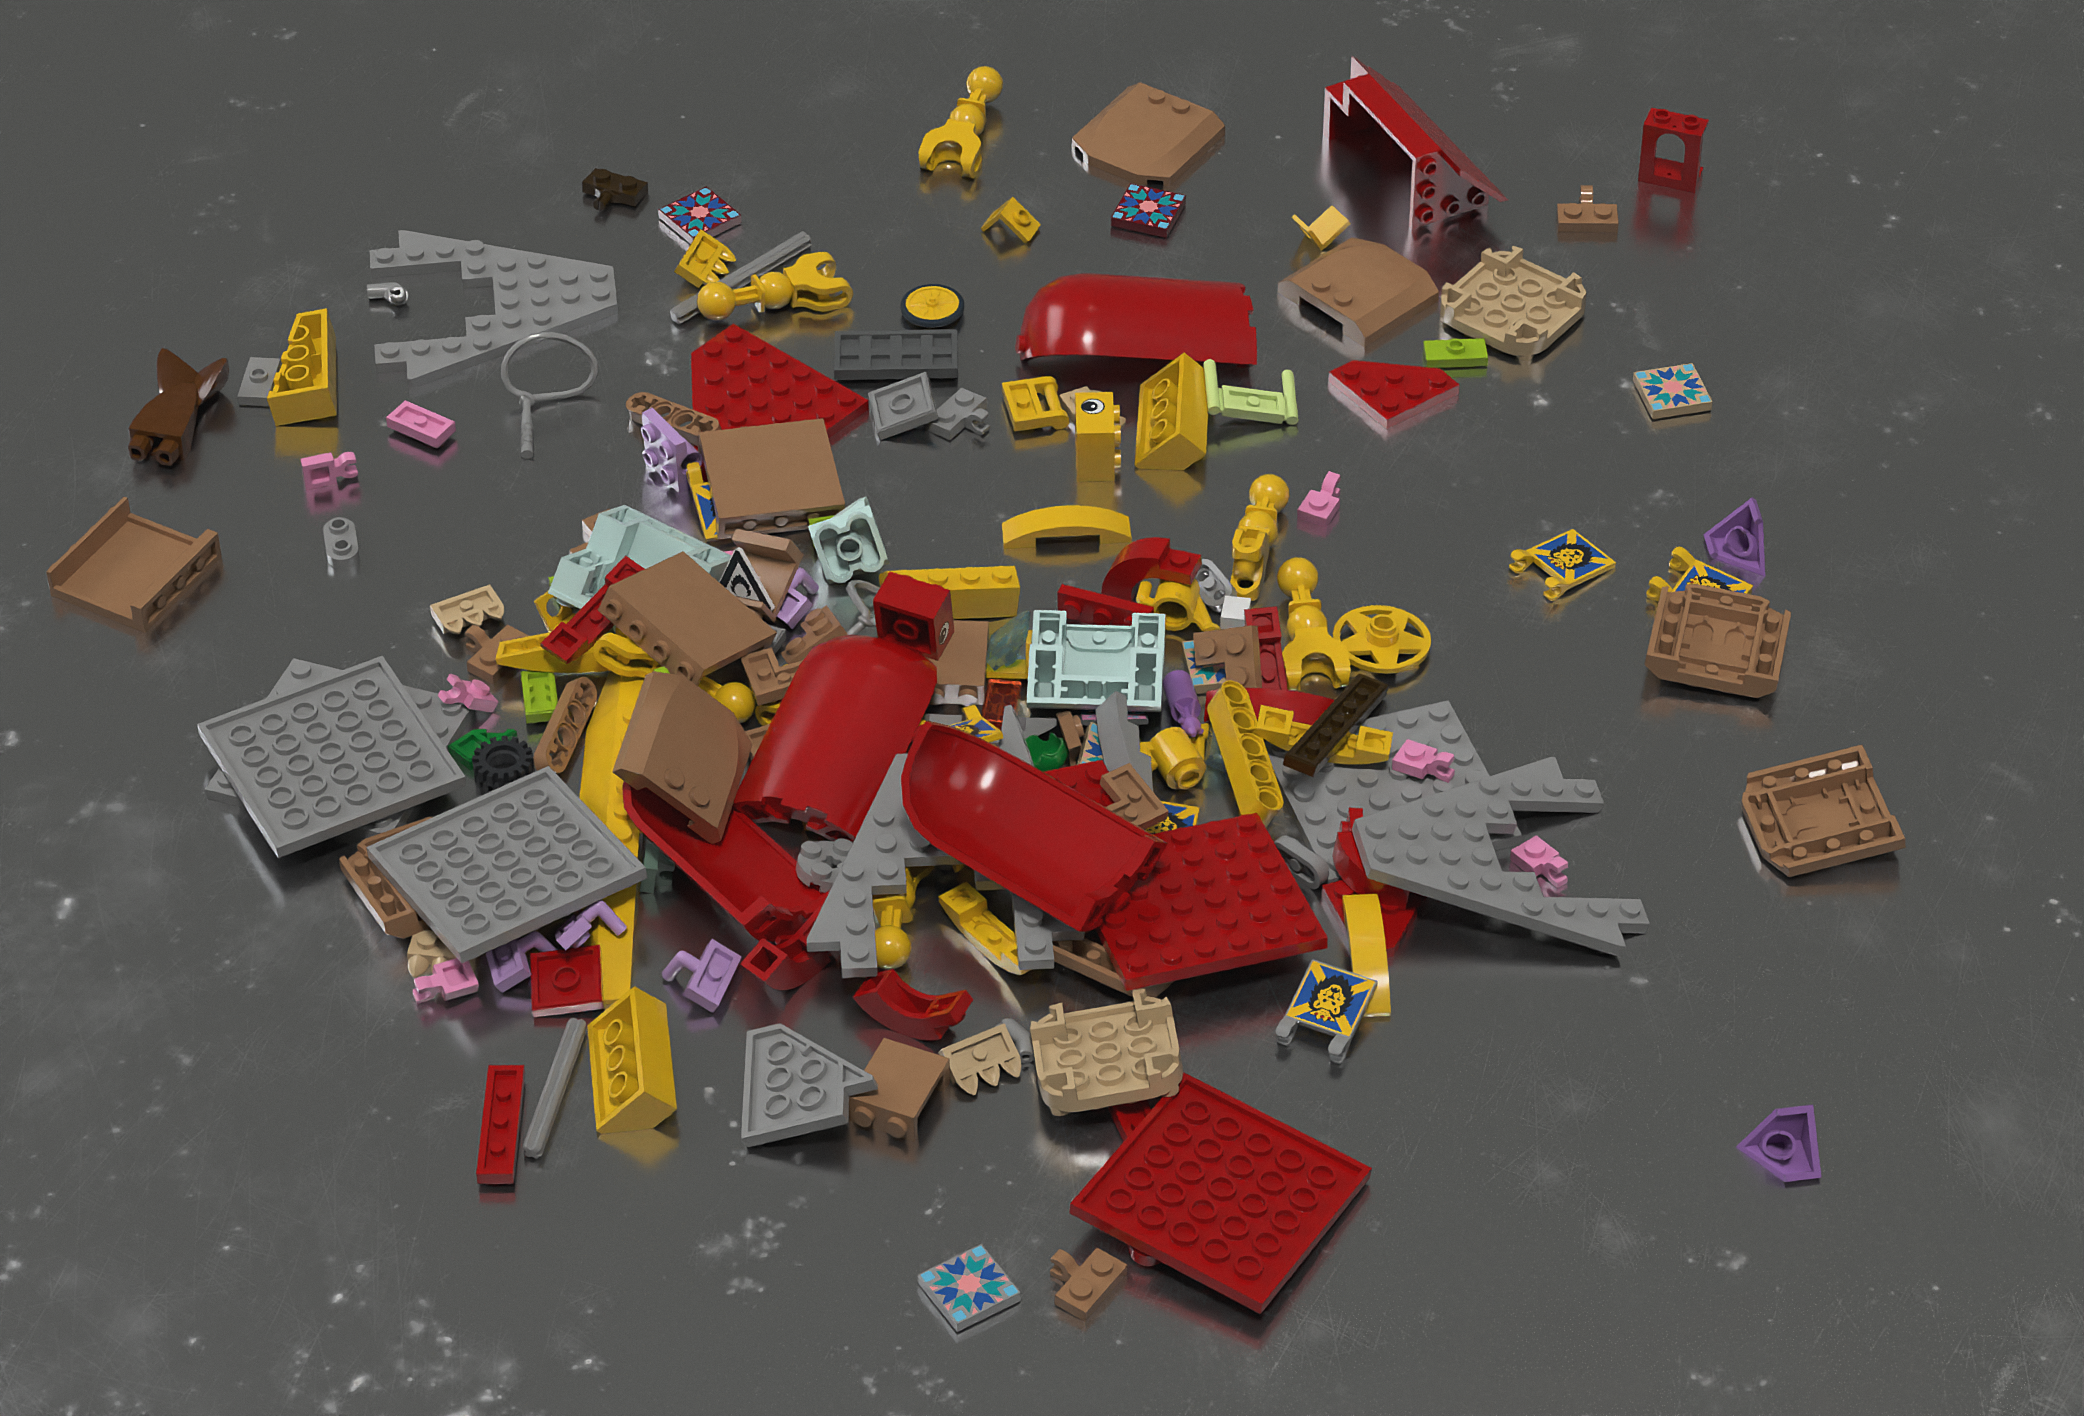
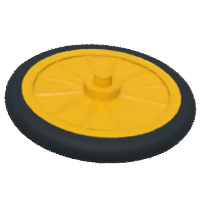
M925 284L908 291L901 300L900 309L903 316L913 324L923 327H941L956 321L962 315L965 304L963 297L955 289L941 284Z

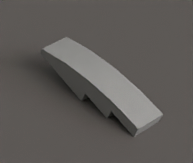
M1115 691L1096 708L1098 736L1104 763L1109 772L1130 763L1153 791L1151 756L1140 752L1139 726L1128 721L1126 695Z

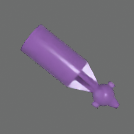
M1175 670L1168 673L1163 680V689L1172 717L1181 724V728L1185 730L1188 736L1202 735L1204 729L1201 728V723L1197 718L1200 715L1201 706L1191 676L1183 670Z

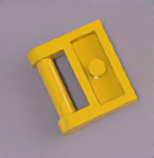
M1045 376L1002 383V395L1014 431L1049 426L1061 430L1068 426L1069 417L1060 404L1057 395L1058 385L1054 377ZM1037 393L1045 396L1050 411L1042 410Z

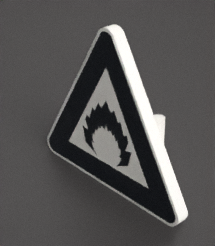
M740 547L736 548L719 583L736 597L763 602L771 611L774 610L775 606L761 583L760 576L756 574L743 549Z

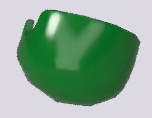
M1051 733L1048 741L1041 740L1037 735H1031L1025 739L1034 766L1039 770L1045 772L1059 769L1066 763L1069 750L1064 738L1056 737L1055 734Z

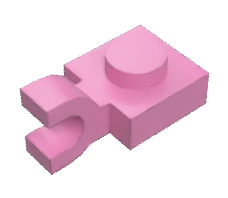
M1329 471L1323 481L1321 491L1318 492L1312 489L1309 491L1297 509V519L1327 528L1340 508V499L1337 498L1340 494V488L1336 486L1341 480V475Z
M449 674L447 681L453 688L449 691L440 690L438 697L443 703L454 704L458 702L463 703L468 709L494 712L498 700L489 692L490 688L488 685L475 679L472 682L461 680L458 676Z
M1407 739L1392 759V770L1423 779L1428 773L1449 783L1455 775V770L1449 768L1454 761V754L1448 752H1440L1438 754V749Z
M1537 835L1511 850L1510 860L1525 872H1535L1536 876L1544 875L1556 888L1568 883V877L1561 872L1568 868V862L1559 857V852Z
M456 958L433 965V975L415 978L413 983L416 989L412 990V994L417 1005L431 1000L437 993H441L444 1001L477 992L479 983L469 960L461 963Z

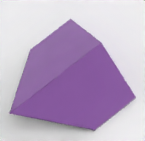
M1752 497L1703 535L1709 555L1712 558L1765 576L1763 520L1757 501Z
M1812 1104L1775 1109L1736 1146L1737 1149L1784 1182L1822 1178L1814 1107Z

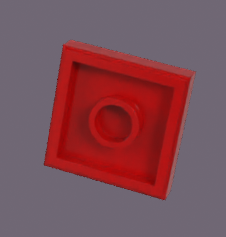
M600 944L578 947L576 949L569 948L567 950L561 949L530 954L531 998L534 1018L604 1009L602 951Z

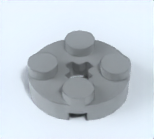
M847 839L817 842L806 841L802 843L796 863L798 878L809 887L810 882L819 885L820 892L826 893L831 889L853 843Z

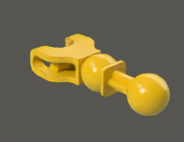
M981 66L975 68L968 75L966 89L969 98H959L957 107L950 113V117L945 125L932 129L925 134L918 152L920 169L934 171L941 162L956 161L962 165V177L974 179L982 166L980 154L981 141L978 136L984 131V126L987 122L985 103L996 100L1003 89V80L998 71L988 66Z
M817 252L802 255L793 266L783 268V274L780 272H768L760 278L756 274L751 275V286L731 289L725 283L710 282L699 291L697 306L704 317L714 321L729 317L734 311L735 306L754 303L759 313L764 312V307L778 310L787 305L788 302L792 308L807 307L815 311L826 312L846 307L851 302L853 290L844 278H833L836 271V262L831 254L828 252ZM826 264L822 269L817 270L819 266ZM843 291L840 295L835 297L829 295L832 293Z
M1274 474L1261 475L1251 484L1249 489L1251 505L1246 506L1245 516L1240 520L1232 540V558H1234L1230 583L1236 589L1237 597L1251 598V601H1255L1259 597L1263 586L1269 547L1276 541L1278 535L1277 513L1283 510L1289 501V488L1286 482ZM1241 580H1249L1253 583L1249 588L1239 587Z
M1301 557L1286 560L1280 566L1277 573V583L1280 590L1286 596L1292 598V601L1288 604L1286 626L1292 641L1282 651L1287 688L1291 691H1301V679L1310 673H1322L1330 678L1334 688H1346L1350 684L1351 674L1347 646L1328 634V622L1321 611V600L1311 598V594L1318 584L1317 569L1312 562Z
M617 627L615 629L616 634H604L596 641L593 647L595 660L610 671L621 676L645 678L647 674L654 672V669L662 667ZM605 647H609L619 655L609 654ZM706 676L702 678L698 687L731 710L740 724L746 722L753 715L756 700L749 687L739 682H730L722 686Z
M934 866L905 867L906 893L872 895L873 910L880 924V927L875 930L878 968L884 970L897 969L908 960L911 953V942L908 935L901 929V924L912 921L911 909L916 900L917 884L931 873Z

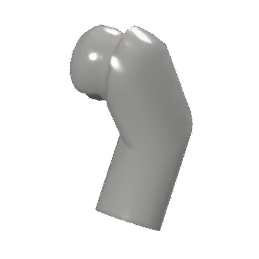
M396 282L367 284L368 299L384 298L395 306L403 305L408 299L406 289Z
M1002 1019L1001 1023H998L996 1026L1005 1023L1020 1055L1021 1063L1032 1062L1035 1057L1031 1033L1014 1019Z

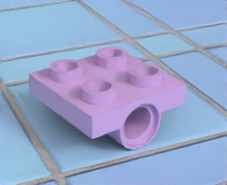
M653 408L642 412L643 426L641 427V434L644 439L645 450L643 451V458L648 467H653L660 474L663 482L667 485L670 484L679 494L689 490L686 466L688 463L698 462L701 466L703 461L702 455Z

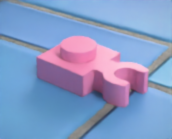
M331 452L300 459L306 490L337 484L336 477L339 476L344 478L358 476L356 465L347 466L357 463L354 452H345L336 459H333Z

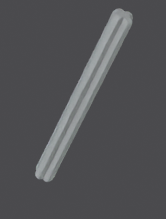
M801 231L717 282L725 283L731 289L742 288L751 283V275L756 274L759 278L812 245L811 237L804 231ZM698 293L670 310L672 321L682 324L700 313L697 306Z

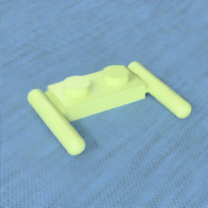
M1208 359L1204 362L1209 414L1216 415L1220 412L1225 417L1279 424L1286 421L1289 425L1298 423L1294 374L1291 370H1284L1281 374L1283 393L1226 385L1218 388L1215 361Z

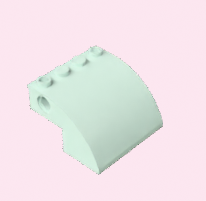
M622 505L599 513L586 549L561 557L548 594L557 597L556 601L565 607L581 609L605 585L604 577L625 556L646 569L682 551L719 582L731 555L631 507Z
M1034 610L1032 644H1030L1027 708L1096 710L1111 694L1117 691L1126 695L1127 711L1161 712L1165 656V614L1132 613V626L1067 624V611Z

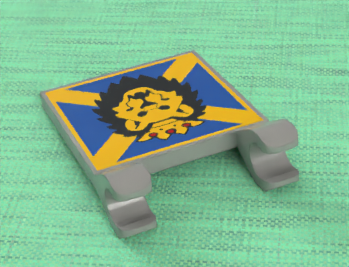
M1312 959L1285 1016L1276 1028L1277 1043L1290 1046L1299 1024L1334 1036L1328 1047L1329 1060L1342 1064L1346 1058L1350 1042L1378 985V981Z

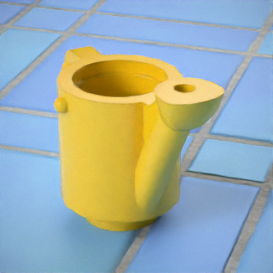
M1195 578L1191 585L1160 579L1155 598L1150 597L1152 584L1148 581L1140 583L1136 602L1154 607V613L1165 614L1166 630H1183L1191 622L1196 623L1203 632L1221 629L1220 626L1212 622L1200 596V586Z
M1208 723L1201 724V728L1204 731L1202 735L1197 734L1195 737L1191 736L1189 738L1185 730L1180 727H1170L1158 732L1150 741L1140 742V752L1151 756L1152 772L1157 768L1170 788L1178 790L1192 788L1199 783L1206 770L1204 762L1205 742L1210 735Z

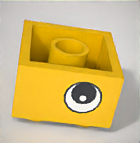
M1113 392L1075 393L1077 482L1115 481V468H1121V450L1115 449L1120 448L1121 425H1114L1120 424V405H1114Z

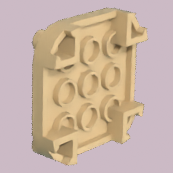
M1512 246V252L1498 251L1492 253L1491 248H1488L1481 252V262L1457 283L1452 285L1446 282L1443 286L1440 321L1473 338H1484L1485 344L1502 352L1515 355L1519 360L1529 361L1534 357V354H1538L1548 348L1582 317L1585 312L1587 292L1582 285V277L1573 272L1566 279L1523 259L1522 248Z
M1146 989L1132 990L1134 1001L1064 1013L1061 1002L1049 1006L1050 1014L1038 1022L1031 1021L1030 1033L1040 1094L1044 1103L1050 1107L1053 1115L1064 1116L1070 1112L1098 1110L1113 1105L1136 1103L1159 1096L1171 1097L1179 1092V1083L1183 1077V1066L1172 1007L1167 997L1162 1000L1147 996Z

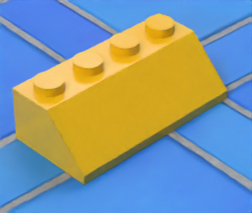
M1185 352L1140 384L1135 466L1138 469L1185 470L1193 463L1200 462L1206 455L1208 407L1204 368Z
M1015 566L891 571L900 575H909L916 580L929 584H937L950 590L953 619L1017 616L1020 583ZM889 571L879 574L880 587Z
M634 986L587 1025L596 1131L601 1134L653 1129L665 1118L670 1117L677 1109L666 1003Z

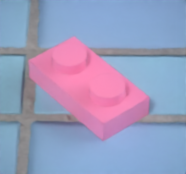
M406 400L386 417L388 428L435 448H438L456 431L455 421Z

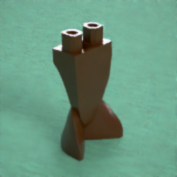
M162 348L157 357V381L160 394L141 409L128 428L130 435L128 450L132 460L142 461L147 455L156 456L160 464L172 466L175 460H186L191 450L198 406L220 392L228 381L229 365L227 358H221L201 371L196 372L168 349Z

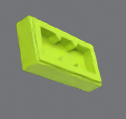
M1484 338L1423 341L1426 367L1488 366V354Z
M521 671L526 723L549 721L558 703L554 672Z

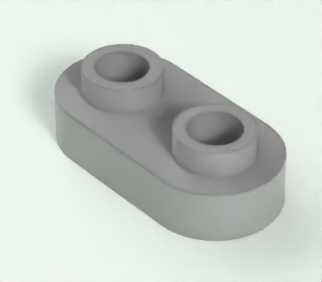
M342 517L328 521L323 527L328 564L340 570L354 567L360 559L354 523Z
M1202 559V565L1195 576L1200 586V596L1210 610L1220 613L1222 612L1225 595L1237 597V591L1211 560Z
M1286 835L1274 841L1293 877L1309 888L1316 889L1328 880L1329 866L1322 856L1315 854L1300 844L1295 838Z

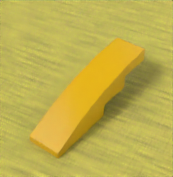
M551 632L499 642L495 658L497 665L530 671L555 673L610 671L595 660L593 647L566 665L541 647L540 643ZM605 647L609 654L619 655L609 647Z

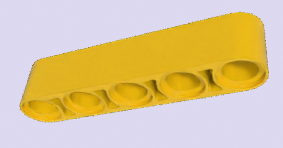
M1232 680L1225 681L1208 704L1207 712L1240 814L1258 813L1267 828L1284 804L1283 797L1264 740L1255 733L1257 718L1249 694L1240 683Z

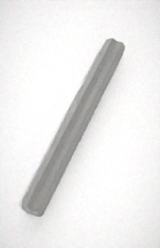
M571 1018L567 1022L523 1143V1153L526 1157L537 1159L543 1154L587 1031L585 1027L586 1022L583 1019Z

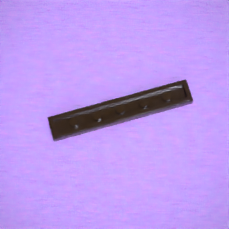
M1361 673L1358 674L1285 754L1283 765L1314 778L1385 698L1389 685Z

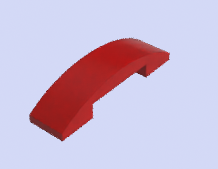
M625 556L604 577L605 585L567 624L561 622L540 643L541 647L566 665L586 653L600 637L607 634L614 626L611 621L598 611L609 586L645 568Z
M1277 606L1244 609L1245 626H1258L1262 688L1288 690L1280 642L1282 636Z
M1245 688L1249 694L1257 721L1260 707L1264 705L1293 711V722L1313 725L1334 702V699L1298 691ZM1218 690L1206 692L1204 723L1209 725L1212 724L1207 712V706Z

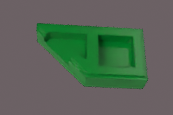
M473 729L448 745V752L454 759L471 771L473 769L472 755H474L476 748L481 749L480 744L486 741L488 744H491L490 738L496 737L497 741H502V736H508V741H511L513 737H517V731L507 729L504 733H487V729Z

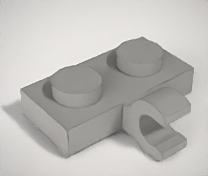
M960 388L937 409L939 419L926 423L925 430L948 440H951L964 428H968L978 435H983L990 429V425L983 423L989 416V413L985 410L987 408L986 397Z

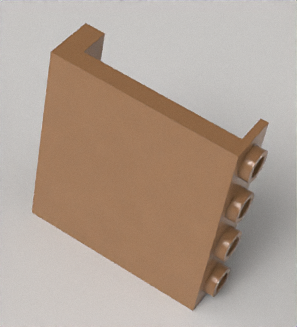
M823 418L699 432L698 452L703 457L716 513V533L718 539L732 538L736 528L761 534L809 529L808 519L836 515L845 509V501Z
M123 497L46 571L50 594L53 597L146 633L222 557L219 536L217 532L207 529L198 538H194L132 514L128 498Z
M684 551L610 585L598 609L601 614L662 667L665 666L670 674L685 676L697 686H699L704 676L747 654L770 648L777 634L775 630Z

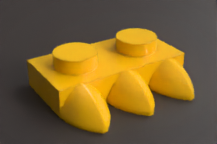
M700 229L674 272L697 288H700L701 285L705 286L710 282H717L719 278L716 275H727L729 271L723 262H735L736 258L727 246Z

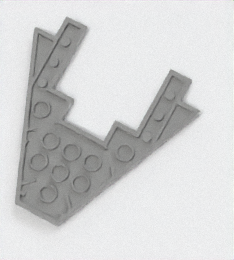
M398 230L399 248L369 250L371 278L462 270L463 289L493 286L496 315L465 317V337L374 344L376 372L407 371L409 389L506 355L508 350L517 341L530 334L539 332L563 334L618 313L613 266L487 245L479 240L464 241L406 230ZM546 339L533 341L523 346L522 348L528 347L530 345L536 344Z
M908 753L895 755L807 937V952L840 950L842 978L877 976L872 895L906 893L905 867L963 864L933 846L914 829L903 806L901 775ZM974 870L976 890L1006 889ZM1011 892L1019 970L1054 968L1052 941L1084 940V932L1077 931Z
M1556 757L1542 759L1496 775L1484 776L1480 780L1370 814L1354 821L1352 833L1366 876L1369 879L1615 956H1622L1626 948L1621 933L1646 934L1650 925L1641 899L1543 897L1535 872H1502L1489 833L1514 834L1517 822L1512 810L1601 812L1604 802L1596 781L1588 779H1563Z

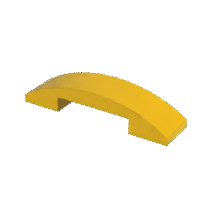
M1080 505L1053 506L1029 511L1002 523L1004 549L1036 547V538L1099 535L1100 544L1132 543L1129 517L1100 507Z
M1261 705L1255 733L1271 744L1289 751L1312 725L1293 722V711ZM1360 726L1358 735L1352 734L1328 762L1337 764H1371L1388 761L1393 732Z
M967 881L938 896L939 903L955 926L986 958L1002 969L1014 974L1023 975L1030 971L1019 970L1015 933L988 910L987 899Z
M1342 895L1351 970L1353 973L1378 981V985L1363 1017L1391 1016L1387 952L1378 895Z

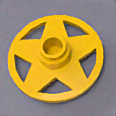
M1384 605L1363 606L1345 613L1336 622L1332 638L1338 639L1347 646L1351 665L1373 673L1390 674L1410 670L1426 659L1431 646L1430 632L1418 617L1405 610ZM1379 614V615H1376V616H1374V617H1372V618L1366 616V615ZM1408 622L1420 632L1421 637L1405 632ZM1347 624L1354 635L1341 641L1340 633ZM1399 654H1417L1409 660L1397 663ZM1371 655L1375 663L1362 660L1356 656Z

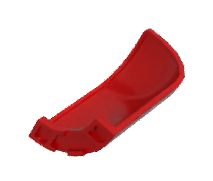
M1094 273L1061 276L1040 288L1025 310L1021 333L1017 335L1015 350L1016 353L1020 354L1021 361H1030L1034 358L1046 356L1074 355L1173 361L1185 352L1196 362H1205L1208 359H1212L1215 363L1237 364V367L1243 368L1257 365L1256 327L1250 326L1249 315H1252L1254 311L1250 296L1243 294L1246 287L1242 283Z
M844 635L814 646L800 663L737 790L733 806L755 823L775 821L789 824L791 819H797L807 823V830L820 834L830 841L847 839L853 843L895 755L906 753L913 733L919 726L937 683V667L928 658L912 648L883 638Z
M932 721L924 722L913 733V743L908 751L901 775L903 806L914 829L936 848L1079 932L1090 931L1101 926L1104 915L1108 912L1115 915L1131 899L1128 891L1138 879L1143 882L1147 879L1168 844L1026 761L977 736L955 727Z
M624 781L622 785L624 809L640 833L755 939L760 941L764 938L779 945L790 939L820 905L823 906L830 890L824 893L820 892L819 885L810 882L809 887L804 884L796 873L797 861L734 806H732L721 841L711 844L687 827L691 819L647 787L636 790Z

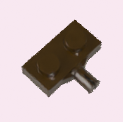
M595 168L582 181V192L598 197L593 202V206L596 210L600 208V211H603L612 202L636 206L648 193V182L638 180L632 176L612 173L606 169Z

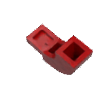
M1150 537L1136 540L1125 546L1117 555L1104 578L1101 594L1133 601L1140 583L1148 578H1158L1191 585L1202 565L1201 555L1171 549L1169 538Z
M1349 807L1346 821L1340 822L1332 855L1338 874L1357 894H1377L1380 904L1399 906V909L1405 910L1410 891L1367 878L1352 833L1355 819L1363 817V808Z
M822 905L814 911L801 928L787 941L779 945H773L762 938L740 965L776 990L792 989L813 978L831 961L827 955L829 951L807 952V937Z
M894 969L877 972V976L867 977L852 997L867 1014L885 1027L910 1038L920 1040L941 1039L949 1027L959 1024L965 1018V1012L974 1000L966 989L943 995L922 993L905 983Z

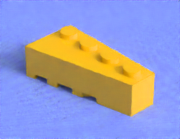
M325 308L297 313L288 337V349L283 351L280 371L275 373L273 379V391H269L267 396L276 426L324 419L337 415L336 335L328 310Z

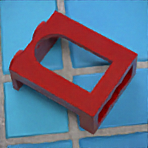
M1651 108L1643 124L1638 181L1696 193L1703 177L1704 167L1700 166L1703 135L1709 119L1670 112L1666 109ZM1673 134L1682 139L1685 144L1684 163L1656 157L1657 140L1661 135Z

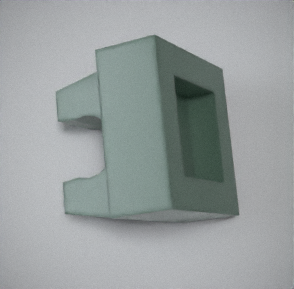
M646 843L642 864L646 867L647 879L640 881L639 892L653 893L654 886H671L675 864L663 853H660L656 846Z

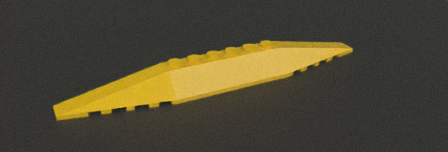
M609 671L586 730L579 798L642 863L643 834L640 833L624 809L622 789L624 780L612 773L645 678L639 676L626 677ZM640 882L602 899L625 923L627 928L620 935L616 936L604 921L597 916L591 922L592 927L589 929L591 935L584 942V946L600 944L604 1004H613L628 992L632 986Z

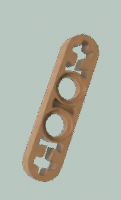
M636 393L626 401V408L631 420L643 425L642 412L646 411L647 408H653L659 415L669 413L662 418L689 443L697 446L701 430L702 432L722 430L718 420L714 417L650 393ZM692 421L690 424L686 426L679 427L681 424L685 422Z
M580 677L566 684L534 753L533 759L537 771L549 766L556 774H559L566 769L597 700L596 687L589 678ZM568 709L572 713L574 723L569 717ZM557 731H558V732L561 734V736H562L563 745H562V743L560 742V740H559V738H558V733H557Z

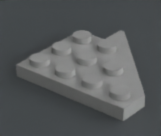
M780 1023L747 1031L741 1140L746 1148L848 1124L849 1096L878 1089V1084L871 1074Z

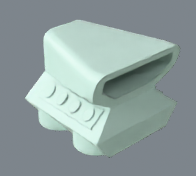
M867 497L858 499L830 519L808 526L828 584L835 582L843 583L852 576L864 572H876L882 566L890 564Z

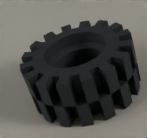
M502 736V741H497L496 737L490 738L491 744H488L486 741L480 744L481 749L476 748L474 755H472L475 783H477V787L480 790L484 788L485 794L535 772L531 747H528L524 740L519 743V738L513 737L511 741H508V736ZM504 764L513 765L511 767L504 769L495 768L496 766Z

